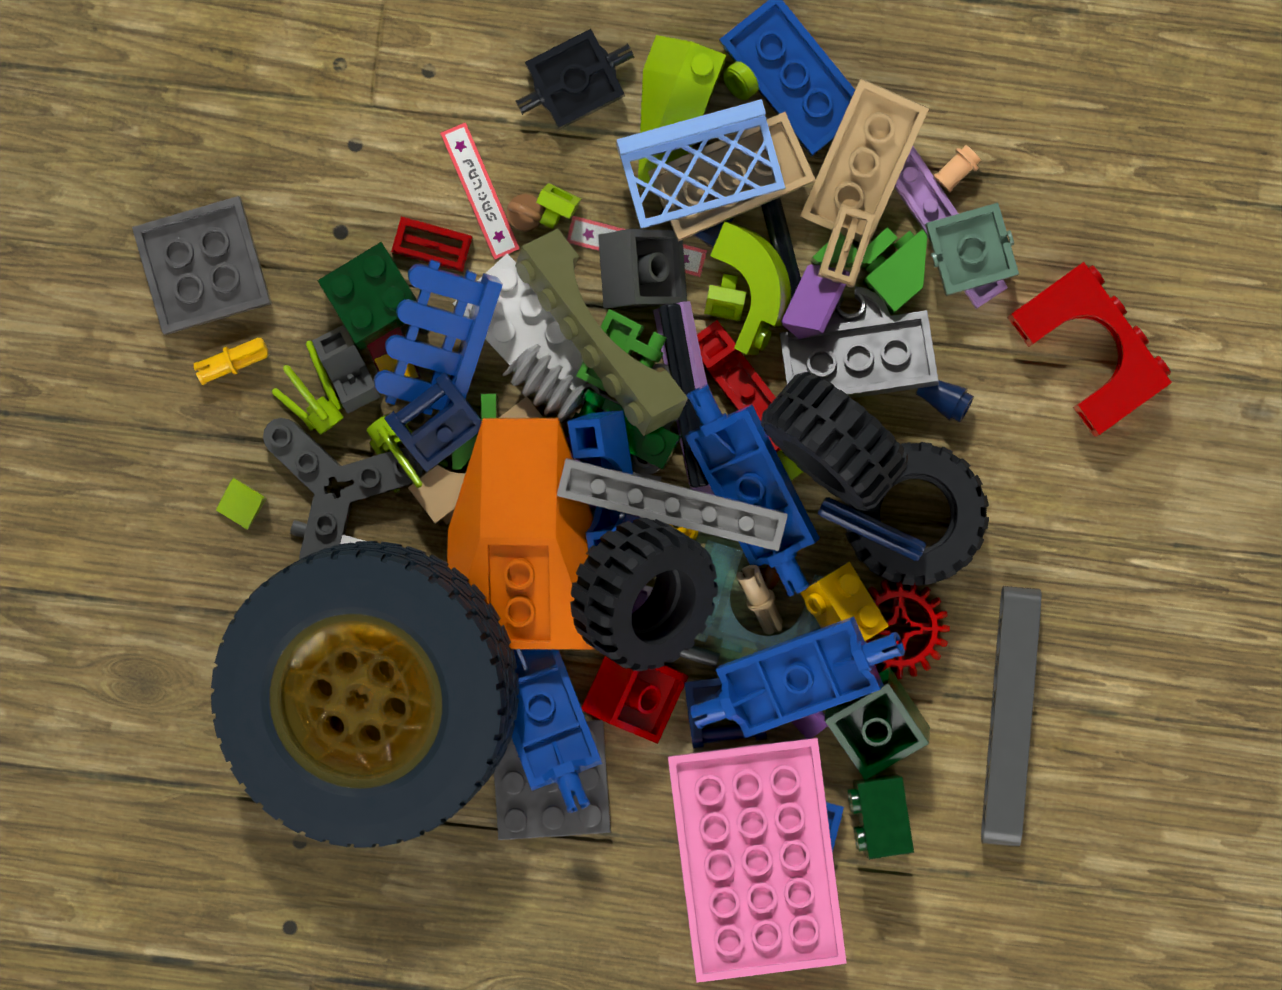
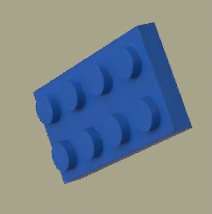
M768 0L720 38L719 43L734 62H742L752 70L757 78L760 94L777 115L786 112L798 141L812 157L834 139L855 89L784 1Z

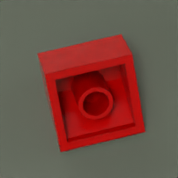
M605 656L581 709L613 726L658 744L684 688V682L687 681L689 676L665 665L652 670L633 671L630 668H624Z

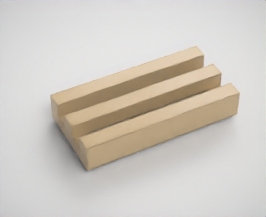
M841 204L817 275L818 277L828 278L833 282H840L851 288L854 287L877 215ZM847 214L853 217L834 272L828 270ZM862 219L867 222L850 274L846 276L842 272L859 220Z

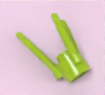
M307 341V349L329 401L324 396L316 400L289 365H285L283 370L309 404L306 408L309 415L279 389L274 388L272 394L303 420L310 431L316 429L322 435L344 418L339 411L343 408V405L336 397L313 342Z
M386 414L367 428L366 431L372 438L369 444L377 455L383 454L385 451H391L414 485L420 488L422 487V482L400 450L399 446L402 444V441L384 419L389 415ZM405 425L407 429L412 433L413 431L409 429L407 425ZM445 459L438 463L443 468L448 467V462ZM399 488V489H396V490H393V491H394V492H399V491H400V488Z

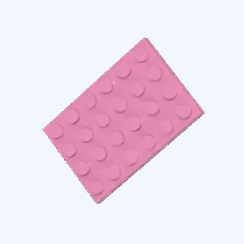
M818 738L668 756L696 983L847 964Z

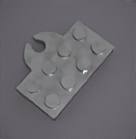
M855 286V298L861 303L860 310L854 314L844 313L840 309L844 300L842 293L823 334L798 339L790 331L779 333L787 384L795 375L809 372L810 374L818 375L822 380L832 383L834 387L848 394L850 398L939 385L927 310L890 316L885 302L875 292L863 287Z

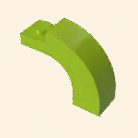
M724 221L710 256L735 267L747 280L751 292V306L734 349L747 355H758L759 350H764L770 340V324L773 326H783L782 319L791 302V287L788 273L779 254L767 240L744 226Z

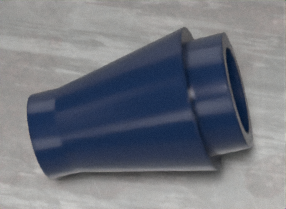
M940 380L939 385L918 388L916 391L917 396L923 398L949 421L954 419L961 422L974 399L973 395L967 393L968 388Z

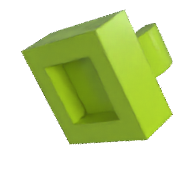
M548 183L541 190L536 203L546 207L540 223L554 229L561 216L568 219L573 216L581 202V198Z
M723 274L721 287L709 286L704 314L736 321L741 320L746 292L735 290L738 276Z

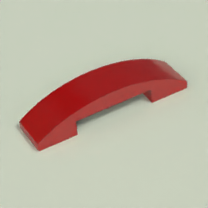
M716 320L697 334L703 365L737 410L752 404L761 421L763 412L776 397L743 354L734 349L736 343L718 320ZM771 441L776 452L780 451L781 449Z

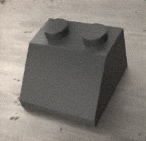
M626 229L598 234L604 309L661 307L666 304L687 301L683 240L678 241L673 230Z

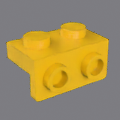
M850 562L801 592L808 611L814 615L821 628L854 616L864 641H867L889 627Z

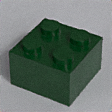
M382 242L317 280L360 350L365 349L367 345L395 328L406 324L399 319L396 313L397 306L401 301L409 299L417 302V298Z
M890 667L879 673L884 685L881 690L825 710L824 721L865 780L929 744L930 726Z
M896 773L870 777L867 780H852L854 789L847 790L850 811L853 814H858L859 826L853 827L856 849L859 852L863 851L869 860L914 853L903 777Z

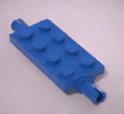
M708 384L702 386L701 389L699 387L691 391L686 396L690 400L702 425L686 434L685 438L714 495L788 514L779 551L739 542L749 564L756 566L769 564L770 568L775 567L788 596H793L795 591L797 594L804 591L810 584L806 581L795 556L797 551L816 543L820 538L768 435L764 432V428L761 426V421L753 405L751 404L729 415L726 413L722 414Z
M853 616L720 665L716 672L722 683V692L715 699L691 706L692 718L699 716L700 719L694 721L699 729L725 718L734 720L740 725L745 738L881 690L884 685L875 664L897 656H903L905 653L903 643H896V641L901 639L897 632L869 643L865 642Z
M513 649L517 663L515 673H518L519 694L517 695L519 704L517 719L514 720L515 728L512 740L530 788L534 791L546 785L557 783L568 813L578 811L573 799L574 795H576L581 809H584L590 805V801L586 796L579 774L603 763L559 649Z

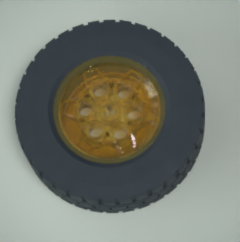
M357 541L355 543L349 542L334 545L331 548H325L303 557L270 577L250 594L249 599H246L235 613V619L230 621L222 640L224 642L220 643L214 662L217 664V667L213 668L211 688L214 689V692L211 693L212 714H216L213 723L216 736L221 738L222 741L219 746L226 762H231L232 767L230 770L239 784L244 783L247 787L245 792L256 804L260 802L263 805L262 809L275 820L279 818L283 820L282 825L297 833L303 831L308 838L320 842L329 840V844L350 847L351 844H354V848H373L376 844H379V847L398 844L401 840L405 842L414 839L445 823L480 791L495 772L496 767L499 766L507 750V744L511 741L515 728L514 720L517 719L519 698H517L519 694L518 673H515L517 663L514 650L508 646L511 643L505 626H500L498 621L501 618L491 603L487 605L484 601L487 597L475 584L471 586L467 582L469 579L456 568L451 570L448 567V563L434 555L428 557L426 552L409 546L404 548L402 544L383 541L381 544L378 541ZM344 652H349L355 656L357 660L356 669L348 668L344 664L342 657ZM380 661L391 664L394 670L393 678H387L382 675L379 669ZM319 679H324L330 683L332 687L331 696L321 693L318 688ZM357 692L360 695L366 694L368 700L366 702L364 699L357 700L355 694ZM392 698H398L404 702L406 707L405 714H398L392 709ZM330 716H337L342 720L344 724L343 732H338L331 727ZM367 725H373L378 728L381 734L380 741H374L368 737L366 733Z

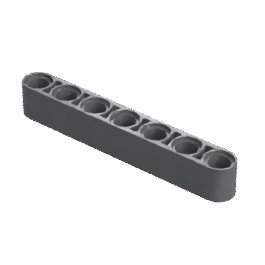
M1003 586L1001 591L981 826V842L983 844L1017 847L1021 845L1041 614V589Z

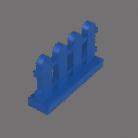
M430 259L428 266L416 264L409 269L408 279L410 283L420 289L417 302L409 299L403 300L396 309L399 319L403 323L409 324L405 337L400 335L390 336L385 343L387 354L398 361L394 372L382 370L374 377V385L379 393L386 395V403L395 405L397 398L412 402L436 384L437 381L435 379L444 372L450 375L449 378L466 399L503 286L498 277L483 273L481 282L476 281L477 274L475 272L467 270L465 277L439 269L440 262ZM431 292L456 299L454 311L450 312L427 305ZM467 303L473 304L469 317L464 316ZM419 328L445 335L442 348L416 340ZM456 338L461 340L458 352L452 351ZM408 363L434 370L431 382L404 375ZM444 395L422 413L431 415L433 409L439 410V413L451 404L452 401L447 395Z

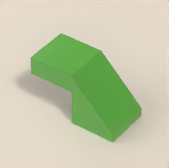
M888 227L867 246L860 267L867 268L897 240L898 237ZM841 232L829 267L837 266L846 238ZM828 243L812 257L811 262L814 265H821ZM853 244L844 267H852L857 253V249Z
M481 394V419L498 418V396L496 394ZM478 434L452 452L453 471H463L467 467Z

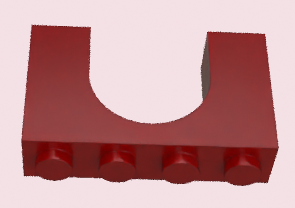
M1082 262L1007 318L1028 347L1062 323L1074 319L1094 321L1102 325L1111 334L1118 354L1117 365L1113 375L1103 386L1073 407L1092 435L1096 437L1166 388L1172 381L1168 377L1171 371L1160 356L1154 358L1147 349L1146 345L1149 344V341L1143 331L1138 326L1132 328L1124 317L1127 314L1124 305L1115 295L1110 298L1102 287L1105 281L1100 272L1093 265L1088 268L1085 262Z

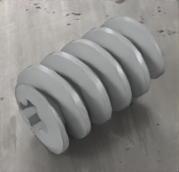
M537 344L526 349L508 367L503 376L515 372L511 384L517 386L526 382L522 394L526 397L536 392L533 404L537 407L547 402L544 415L549 417L558 412L557 418H559L562 424L582 402L581 395L584 387L581 385L571 390L569 387L574 378L572 375L560 380L558 377L563 367L558 365L549 369L548 365L552 357L548 354L538 359L537 354L541 346Z

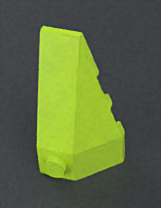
M656 35L643 68L640 133L705 115L724 67L726 54L692 41ZM682 148L672 150L665 163L685 156L689 152ZM665 153L654 155L653 157L661 161ZM646 158L640 159L638 179L648 184L651 180L648 171L657 168L658 165Z

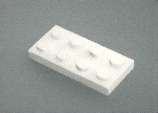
M507 253L486 272V274L498 277L503 284L485 338L486 341L509 365L526 349L539 344L541 347L537 354L538 359L549 354L552 357L548 365L549 369L558 365L563 367L558 377L560 380L572 375L574 378L569 388L573 390L581 385L583 386L587 382L576 377L583 363L580 351L571 340L564 337L558 322L552 314L542 308L538 296L530 285L520 279L515 267L516 262ZM467 303L464 316H470L473 304Z

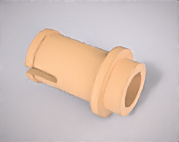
M967 145L962 149L957 148L955 150L957 154L938 173L933 175L936 181L949 193L953 191V188L971 170L977 171L979 169L977 164L981 159Z

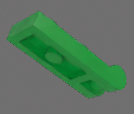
M587 389L582 398L586 401L580 412H575L572 420L590 413H596L598 408L607 412L623 410V413L624 409L618 403ZM624 413L630 453L664 470L681 436L664 427H660L643 436L636 426L630 424Z

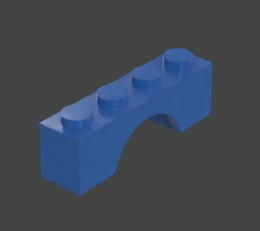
M623 410L590 413L567 421L573 459L633 475ZM596 506L594 519L586 531L588 550L592 545L597 546L601 542L600 537L607 531L614 532L617 525L627 521L633 523V520L640 517Z

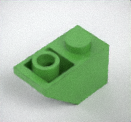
M923 229L916 235L911 231L907 232L894 244L897 251L887 260L881 255L865 269L869 275L863 282L885 302L891 315L923 288L927 234Z

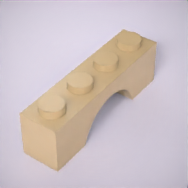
M526 396L499 418L543 417ZM437 465L420 478L422 487L417 488L413 483L408 489L435 524L444 521L448 525L451 522L466 473H454Z

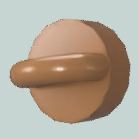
M521 194L510 201L506 213L508 221L513 228L521 232H529L539 227L544 212L542 205L536 203V197L529 194Z

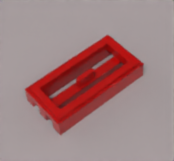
M401 216L391 253L429 263L430 259L440 262V267L463 273L473 236ZM406 227L457 240L463 242L462 247L457 248L406 234L405 230ZM404 241L456 255L459 258L455 262L401 247V244Z

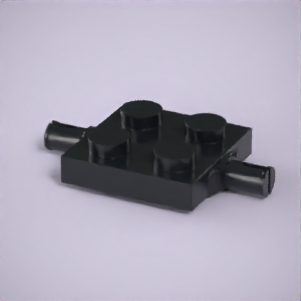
M589 29L526 61L525 65L534 81L535 91L519 100H515L522 115L542 104L550 112L560 130L625 97L616 78L615 67L635 58L632 50L630 51L628 43L608 54L599 45L593 31Z

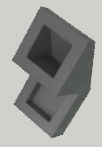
M344 324L312 340L320 361L332 380L347 414L381 397L355 342Z

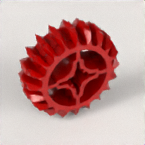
M883 580L880 582L883 593L878 594L877 590L872 586L867 591L873 598L876 606L887 599L893 598L892 613L886 621L888 626L896 624L897 618L904 619L902 624L907 623L908 627L918 628L916 631L908 630V632L902 633L901 639L896 641V643H903L904 650L906 651L907 641L913 635L928 634V638L923 648L916 655L905 659L904 653L903 656L894 657L893 660L889 659L881 662L883 664L881 672L889 667H895V676L897 679H902L903 668L907 667L910 676L916 677L917 669L915 664L919 663L925 671L931 669L929 662L925 659L928 655L935 660H940V653L933 650L935 644L941 647L947 646L948 641L939 639L938 632H949L950 626H938L937 619L946 618L948 613L947 611L934 612L933 608L941 603L939 597L932 599L929 603L925 600L931 591L929 587L923 588L918 595L915 593L917 589L915 583L914 585H908L907 590H903V584L900 581L895 583V590H891L888 581ZM905 598L914 601L923 609L928 623H916L908 618ZM882 630L878 634L888 636L890 635V630Z

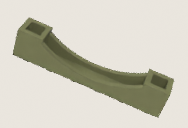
M557 228L523 245L515 265L520 279L530 285L538 296L542 308L552 314L558 322L564 337L573 342L580 351L586 366L592 368L602 380L603 387L608 395L614 397L624 409L625 416L630 424L636 426L642 435L645 436L679 418L688 397L668 371L658 372L628 355L607 336L591 315L580 294L575 278L574 269L579 255L560 230Z

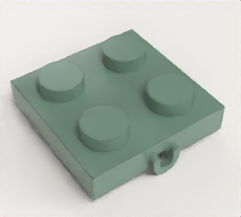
M998 203L925 224L933 250L931 257L934 261V268L938 267L946 296L1019 275L1011 248L1014 245L1013 236L1010 230L1006 231Z

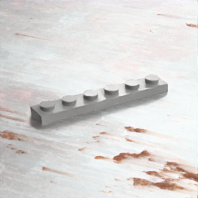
M568 458L565 459L557 496L651 520L658 519L667 524L779 551L788 516L784 512Z

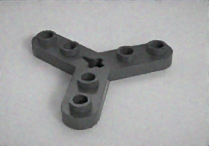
M274 419L264 429L263 440L268 450L314 493L299 560L312 553L341 543L342 535L346 533L353 502L413 484L391 451L341 466L291 419ZM400 448L420 479L424 476L425 470L407 448ZM334 477L337 482L353 480V485L345 487L340 491L341 497L336 498L335 494L327 492L326 487L332 485L331 479Z

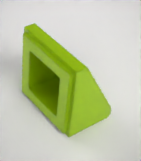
M233 478L216 511L248 530L266 502L267 497Z

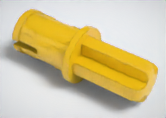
M262 338L253 339L231 349L226 346L223 348V352L193 363L194 370L199 371L196 375L200 383L205 385L207 382L231 372L236 375L239 373V369L267 358L268 348Z

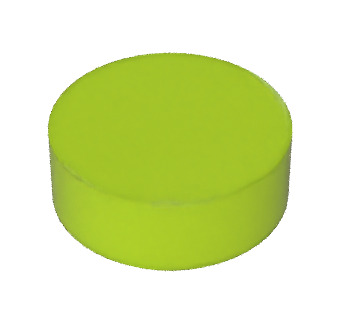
M737 61L724 70L725 84L729 91L738 99L747 100L758 92L759 84L757 78L744 63Z

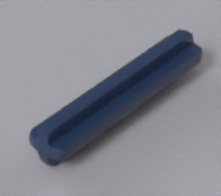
M826 497L819 508L818 514L821 517L914 561H918L925 550L926 544L923 541L830 497Z

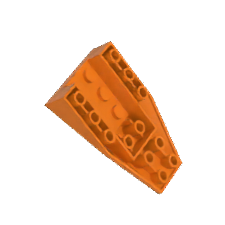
M483 418L448 528V567L451 570L456 568L469 579L467 582L471 586L475 584L487 597L484 601L487 605L492 604L501 618L498 621L500 626H505L511 641L508 645L510 649L595 650L577 632L574 626V617L571 615L570 602L574 601V598L571 596L572 583L577 582L578 579L576 571L580 563L584 564L588 558L586 554L588 552L586 531L591 526L594 516L589 504L557 496L565 459L573 460L559 418Z

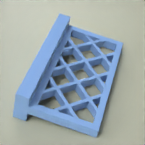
M762 99L616 140L617 150L623 165L640 229L786 188L765 117L766 112ZM759 126L763 143L756 154L737 142L744 130ZM737 133L734 141L727 138L726 135ZM718 138L730 145L721 164L701 153L708 140ZM701 143L697 151L689 147L690 145ZM682 148L694 155L684 174L665 163L672 150ZM734 148L753 158L744 177L724 166ZM764 148H766L769 161L760 156ZM665 153L661 161L653 157L654 155ZM646 158L658 165L647 184L634 177L630 162ZM698 158L717 168L708 187L688 176ZM759 161L772 169L775 183L760 187L747 178L756 162ZM662 168L681 178L672 197L652 187ZM721 171L740 181L733 195L724 197L711 189ZM685 181L704 191L697 205L688 207L675 200ZM636 184L645 188L641 197L639 196ZM744 184L753 188L748 191L740 192ZM649 191L668 201L661 215L646 219L642 203ZM708 194L717 198L712 201L704 202ZM672 204L681 208L667 213Z

